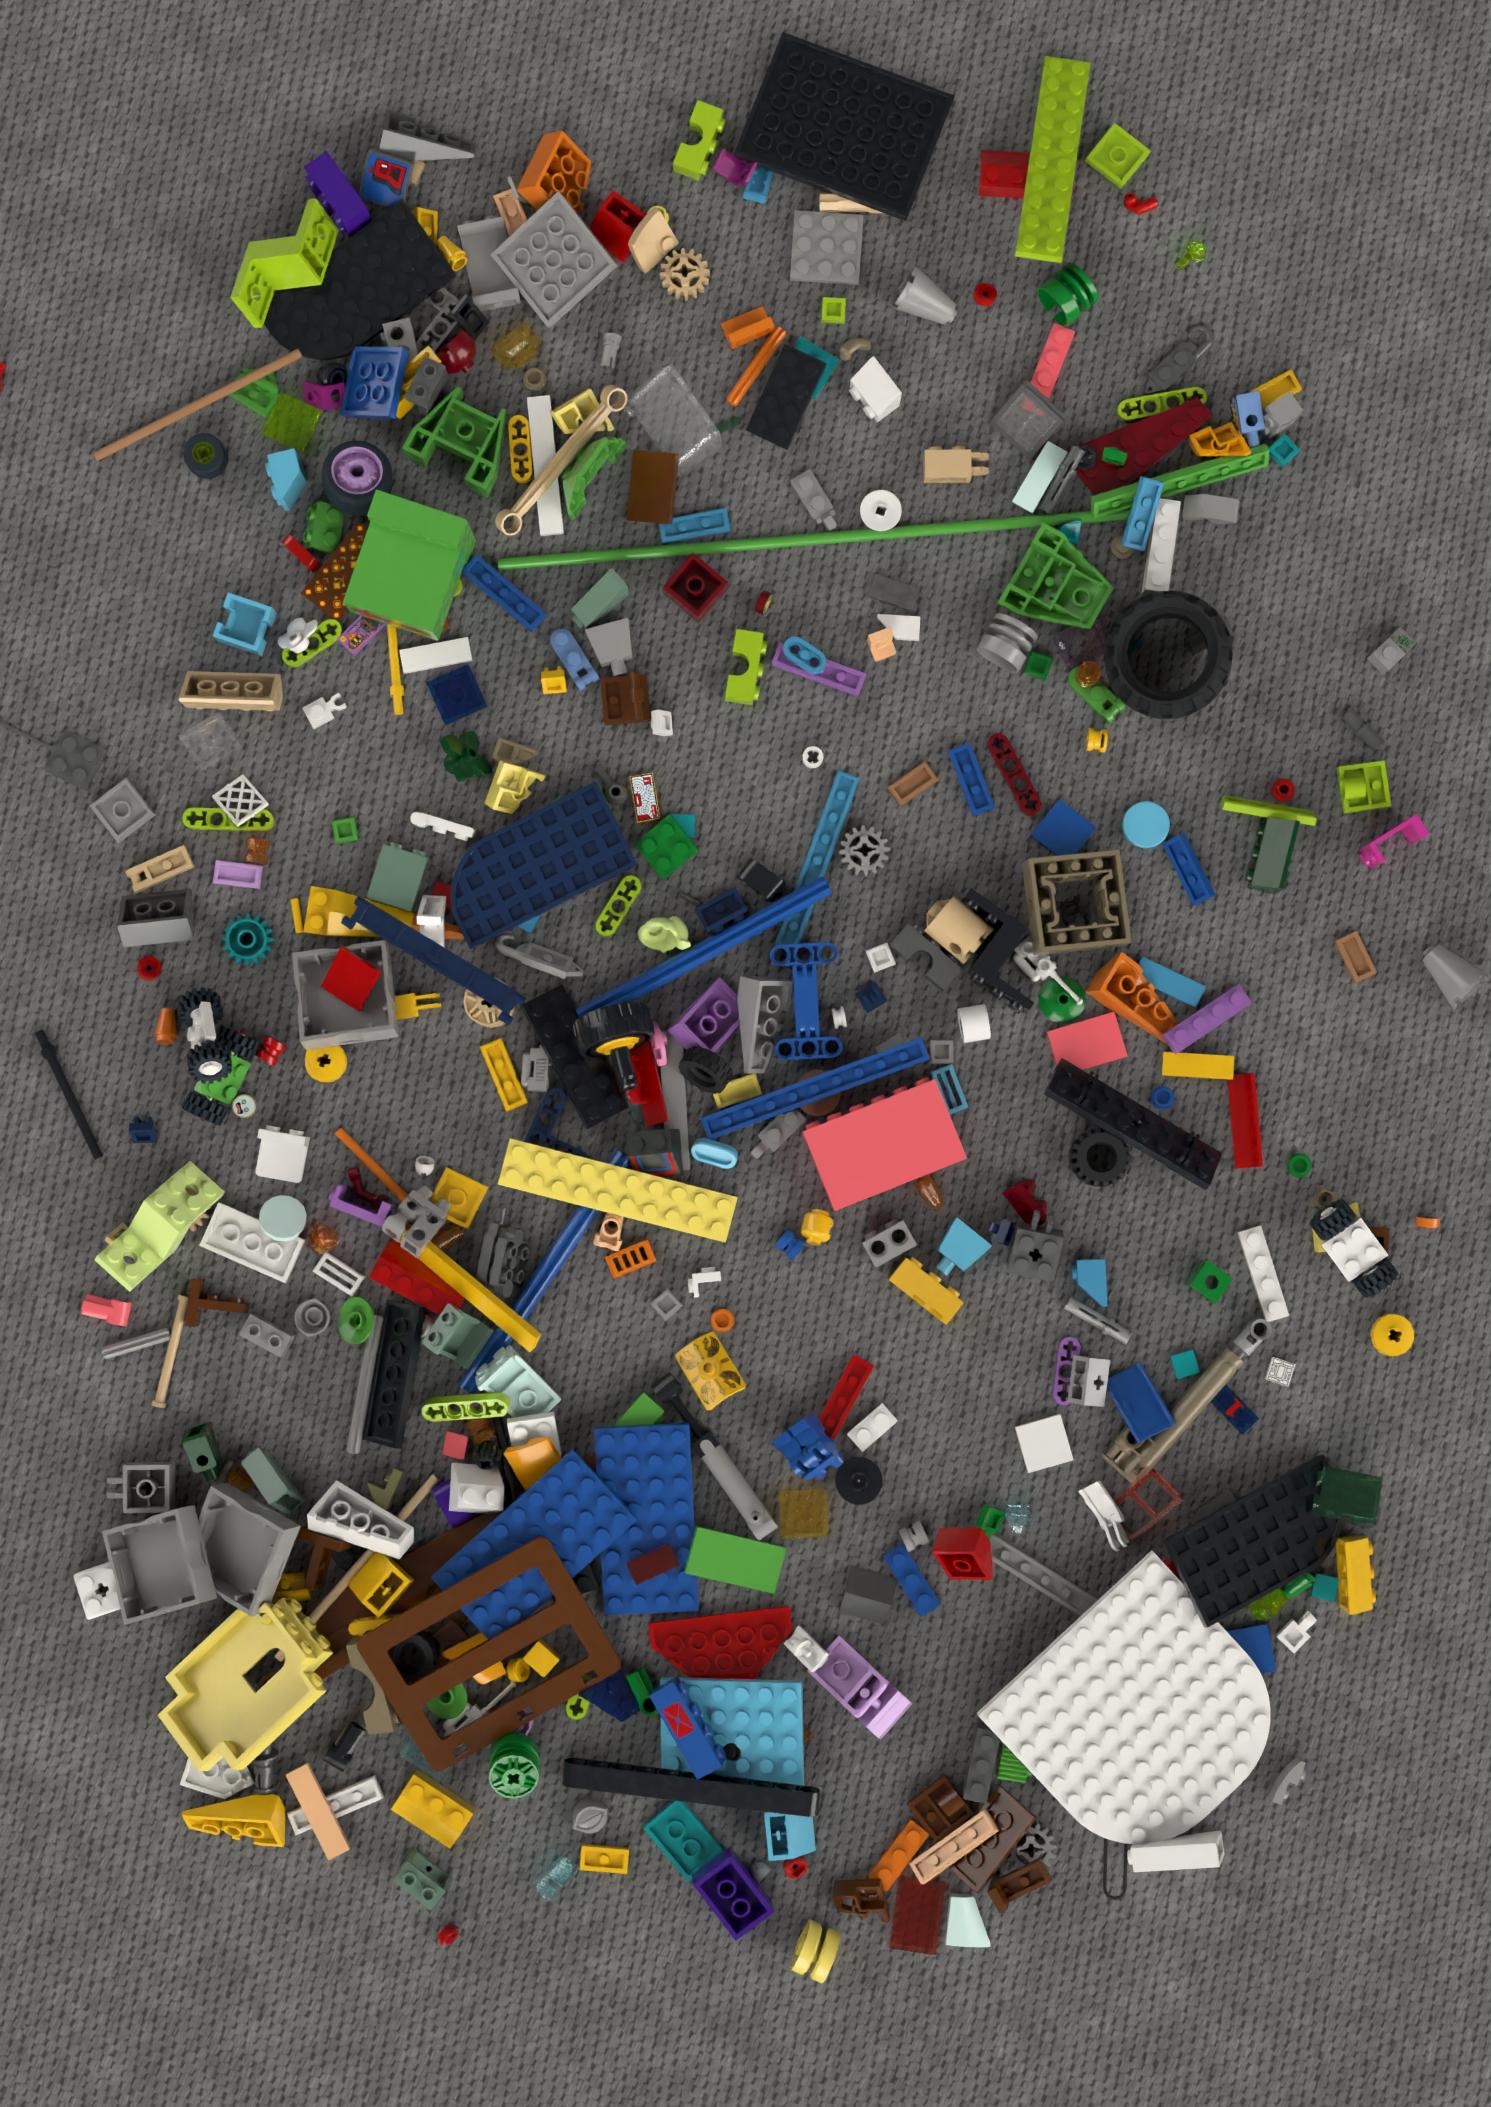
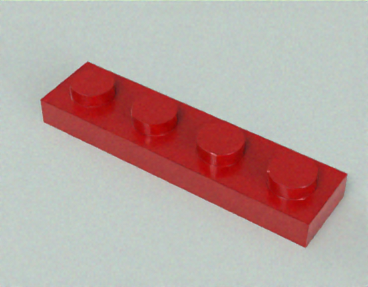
M855 1354L852 1355L818 1418L825 1429L824 1433L826 1436L833 1440L836 1438L874 1368L873 1364Z

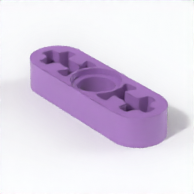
M1069 1336L1062 1338L1058 1344L1052 1396L1060 1405H1068L1070 1402H1068V1397L1061 1401V1397L1057 1396V1392L1062 1391L1063 1384H1058V1379L1069 1382L1071 1376L1067 1378L1062 1377L1060 1367L1064 1364L1072 1366V1362L1069 1360L1061 1361V1356L1066 1357L1067 1350L1063 1349V1345L1068 1344V1341H1072V1345L1076 1346V1349L1071 1350L1070 1358H1073V1355H1080V1343L1077 1339ZM1066 1384V1392L1069 1393L1070 1385Z

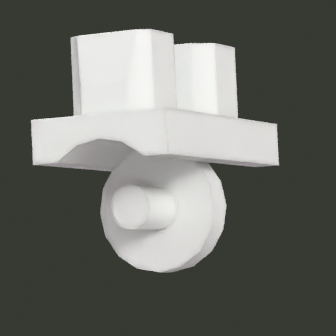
M799 1625L795 1629L794 1634L784 1643L813 1673L817 1668L822 1667L828 1659L829 1654Z

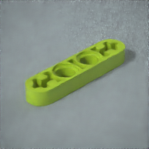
M1192 387L1126 399L1119 404L1117 416L1123 422L1139 421L1170 409L1167 405V399L1170 397L1176 398L1180 405L1184 403L1182 395H1185V399H1190L1193 393H1196L1197 397H1201L1200 401L1205 404L1207 395L1202 388ZM1148 401L1154 402L1156 411L1152 413L1147 412L1144 409V404ZM1137 403H1140L1139 410L1141 415H1138V410L1132 411L1130 416H1127L1125 412L1122 413L1126 405L1129 409H1135L1138 406Z
M189 808L183 813L182 817L185 826L193 830L268 831L274 826L275 822L273 814L265 809H262L253 817L262 818V814H265L270 819L269 822H265V826H262L260 822H253L254 826L250 827L252 821L250 818L243 826L237 827L221 808ZM194 812L198 817H205L204 812H207V826H203L204 821L200 820L195 821V825H192L188 817H192ZM230 812L232 816L235 818L236 812ZM215 813L223 815V822L218 826L211 823V817Z
M501 1392L432 1397L426 1400L421 1411L425 1419L433 1422L501 1417L507 1414L511 1400L506 1394ZM477 1402L482 1405L483 1409L477 1410L471 1403ZM450 1404L458 1405L461 1411H453L450 1408Z

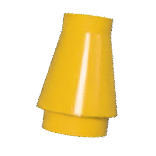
M442 236L436 241L435 245L453 271H458L465 266L467 258L466 253L451 242L446 236Z

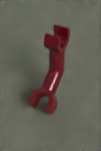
M358 1166L347 1170L355 1195L360 1199L373 1203L375 1208L379 1210L378 1199L388 1200L389 1197L385 1194L375 1195L365 1191Z

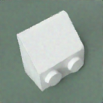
M873 356L850 380L851 389H849V392L856 401L860 399L865 406L863 410L868 418H874L876 422H879L900 406L902 392Z
M451 1463L449 1511L496 1514L503 1511L504 1484L498 1466H494L491 1470H483L475 1464Z

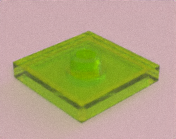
M280 392L261 434L291 449L295 448L296 451L304 454L324 413L320 409Z

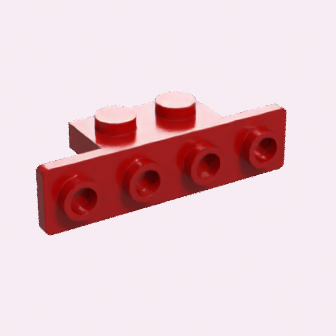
M649 1041L645 1045L630 1051L638 1086L633 1090L626 1091L629 1100H631V1104L642 1105L646 1126H653L668 1122L669 1119L651 1042Z

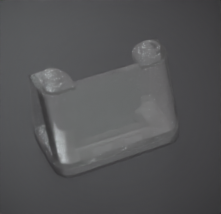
M670 362L661 367L627 397V403L623 409L630 419L634 417L640 421L660 452L679 454L677 478L722 448V437L718 429Z

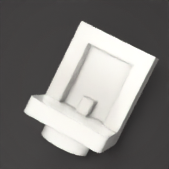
M715 1267L701 1268L702 1273H692V1278L688 1279L689 1293L694 1292V1298L699 1297L698 1283L721 1281V1271H716Z

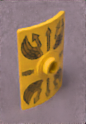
M713 1331L695 1339L675 1355L686 1377L708 1411L746 1387L744 1380Z

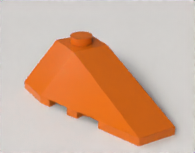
M1119 952L1096 973L1086 993L1103 1006L1164 1043H1167L1162 1035L1179 1024L1165 1002H1161L1154 991L1155 988L1152 983H1148L1142 974L1144 971L1139 964L1123 952Z

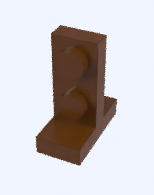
M191 1279L185 1326H199L201 1309L248 1313L249 1303H243V1298L229 1297V1301L220 1300V1295L206 1294V1297L203 1298L205 1279Z
M307 1525L300 1528L298 1537L314 1543L310 1551V1564L304 1575V1588L313 1591L324 1587L332 1550L341 1552L351 1548L352 1543L310 1530Z
M1040 1857L1005 1875L1001 1871L994 1874L990 1881L988 1894L998 1912L1001 1913L1008 1909L1009 1902L1050 1883L1052 1877Z

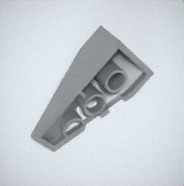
M740 976L737 1001L744 1073H765L774 1049L772 1043L774 1033L776 1031L780 1032L782 1024L778 1023L782 1010L787 1012L790 1006L793 981L759 976Z

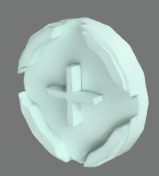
M280 1195L272 1197L264 1203L260 1210L259 1224L261 1230L270 1236L271 1239L289 1241L295 1239L304 1230L307 1214L304 1206L297 1199L291 1196Z

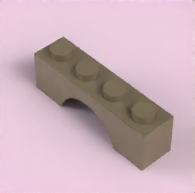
M357 1635L346 1644L351 1668L366 1674L374 1687V1701L363 1711L368 1734L394 1732L403 1722L359 1653L357 1641L361 1636Z

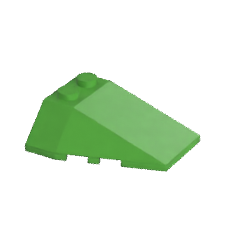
M604 437L590 443L586 449L582 448L576 456L577 462L574 466H569L562 476L564 479L563 487L568 516L572 521L586 504L584 490L606 460L614 465L627 447L624 439Z
M1043 522L997 604L1019 616L1091 629L1113 587L1094 566L1092 567L1083 557V554L1079 550L1077 551L1062 532Z

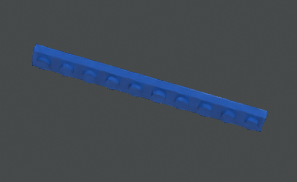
M920 1037L702 1117L701 1120L708 1139L711 1140L913 1066L930 1058L923 1039Z

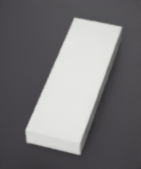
M468 637L399 650L404 674L473 661Z

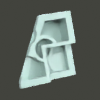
M950 1893L945 1944L960 1947H990V1940L974 1895Z

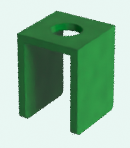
M1201 1260L1184 1285L1194 1288L1207 1298L1206 1301L1216 1304L1233 1278L1208 1260ZM1209 1275H1214L1218 1279V1284L1214 1289H1208L1205 1286V1279Z

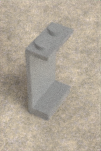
M488 216L482 221L468 220L463 222L462 225H458L462 248L467 258L466 267L473 303L481 312L521 304L518 288L515 287L490 255L507 239L503 216Z

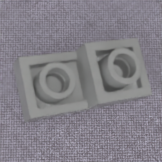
M1294 1758L1279 1774L1268 1796L1272 1802L1282 1805L1283 1799L1286 1800L1290 1792L1289 1782L1298 1785L1300 1779H1304L1307 1766H1305L1306 1762L1302 1758Z

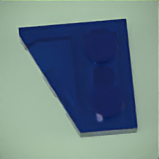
M620 1670L579 1693L582 1698L621 1722L640 1711L639 1703Z

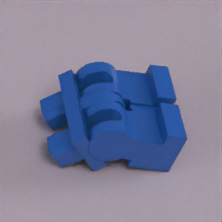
M815 1413L804 1417L772 1441L776 1449H781L791 1469L796 1474L802 1475L807 1481L813 1477L821 1480L827 1475V1467L829 1465L838 1468L843 1464V1454L837 1450L836 1441L826 1436L824 1433L825 1429Z

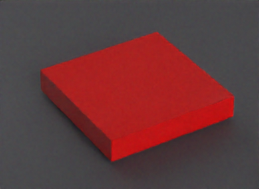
M343 946L340 947L320 987L359 1012L367 1002L382 971Z

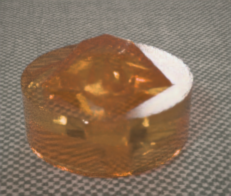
M238 1468L229 1474L227 1483L242 1492H246L252 1484V1479L245 1469Z

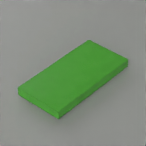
M696 1526L684 1572L690 1575L775 1594L787 1548L773 1543Z

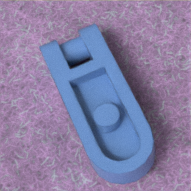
M566 629L555 630L550 637L552 648L579 691H582L586 688L585 685L592 681L595 683L600 678L573 635ZM585 668L587 674L580 678L577 672Z

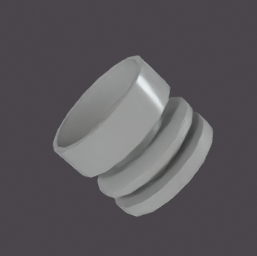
M996 613L992 620L994 623H990L988 627L994 636L984 635L976 650L983 658L1004 670L1018 673L1026 660V656L1020 650L1030 652L1033 647L1031 644L1036 642L1038 635L1020 620L1005 614Z

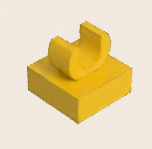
M557 666V670L549 671L548 667H545L544 671L541 672L543 694L567 692L565 673L561 666Z

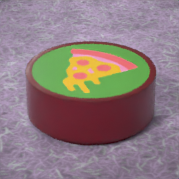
M763 591L760 594L755 606V612L762 615L766 613L772 601V593Z

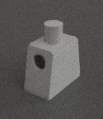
M628 618L585 629L587 638L601 667L611 665L614 677L627 674L624 661L633 659Z

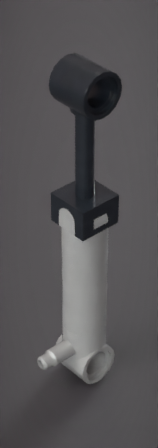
M667 1373L653 1383L651 1388L664 1405L670 1401L684 1422H689L690 1430L696 1437V1440L691 1443L692 1447L705 1462L755 1537L760 1541L777 1529L776 1521L761 1503L712 1430L710 1429L704 1433L678 1396L683 1392V1389L672 1373Z

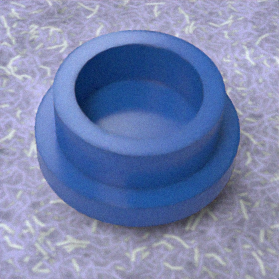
M1159 1086L1151 1092L1150 1100L1154 1107L1167 1109L1174 1102V1094L1170 1088Z

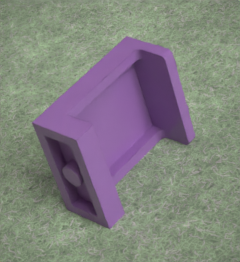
M338 1184L337 1187H333L328 1200H331L329 1206L383 1227L385 1220L394 1214L397 1204L382 1201L379 1211L376 1212L346 1200L345 1195L349 1188L347 1184Z

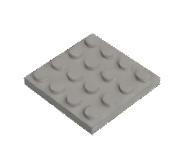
M559 191L490 254L549 328L618 267V264Z

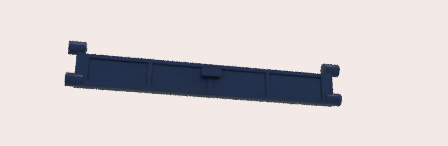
M359 896L356 898L354 904L358 908L351 918L344 916L341 924L349 929H353L357 922L501 1010L502 1012L498 1019L510 1025L513 1017L509 1015L516 1003L522 1006L526 997Z

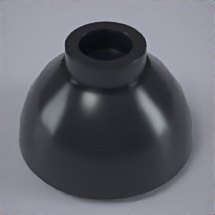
M333 362L318 369L317 378L320 385L325 386L344 382L346 386L348 371L343 364ZM335 389L331 395H337L339 391Z

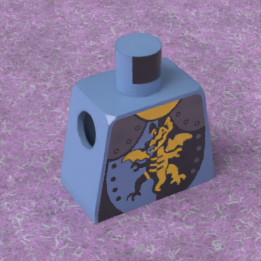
M1259 391L1236 395L1228 400L1233 425L1239 436H1244V440L1249 448L1259 446L1257 432L1265 428ZM1246 419H1248V420L1250 421V423H1251L1250 426L1247 425Z

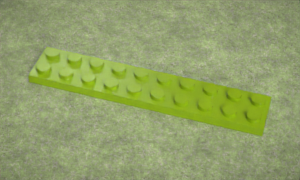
M1045 56L1017 238L1016 257L1057 263L1062 262L1091 62Z

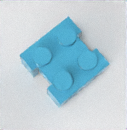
M228 593L223 607L230 615L226 626L217 622L213 637L219 643L262 657L267 643L263 638L267 627H272L277 615L276 611L270 606Z

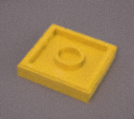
M446 1167L430 1202L435 1205L440 1199L449 1202L451 1206L446 1219L469 1229L489 1187Z

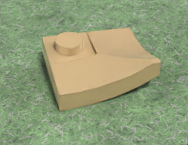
M654 207L639 223L628 245L639 269L646 274L679 242L660 210Z

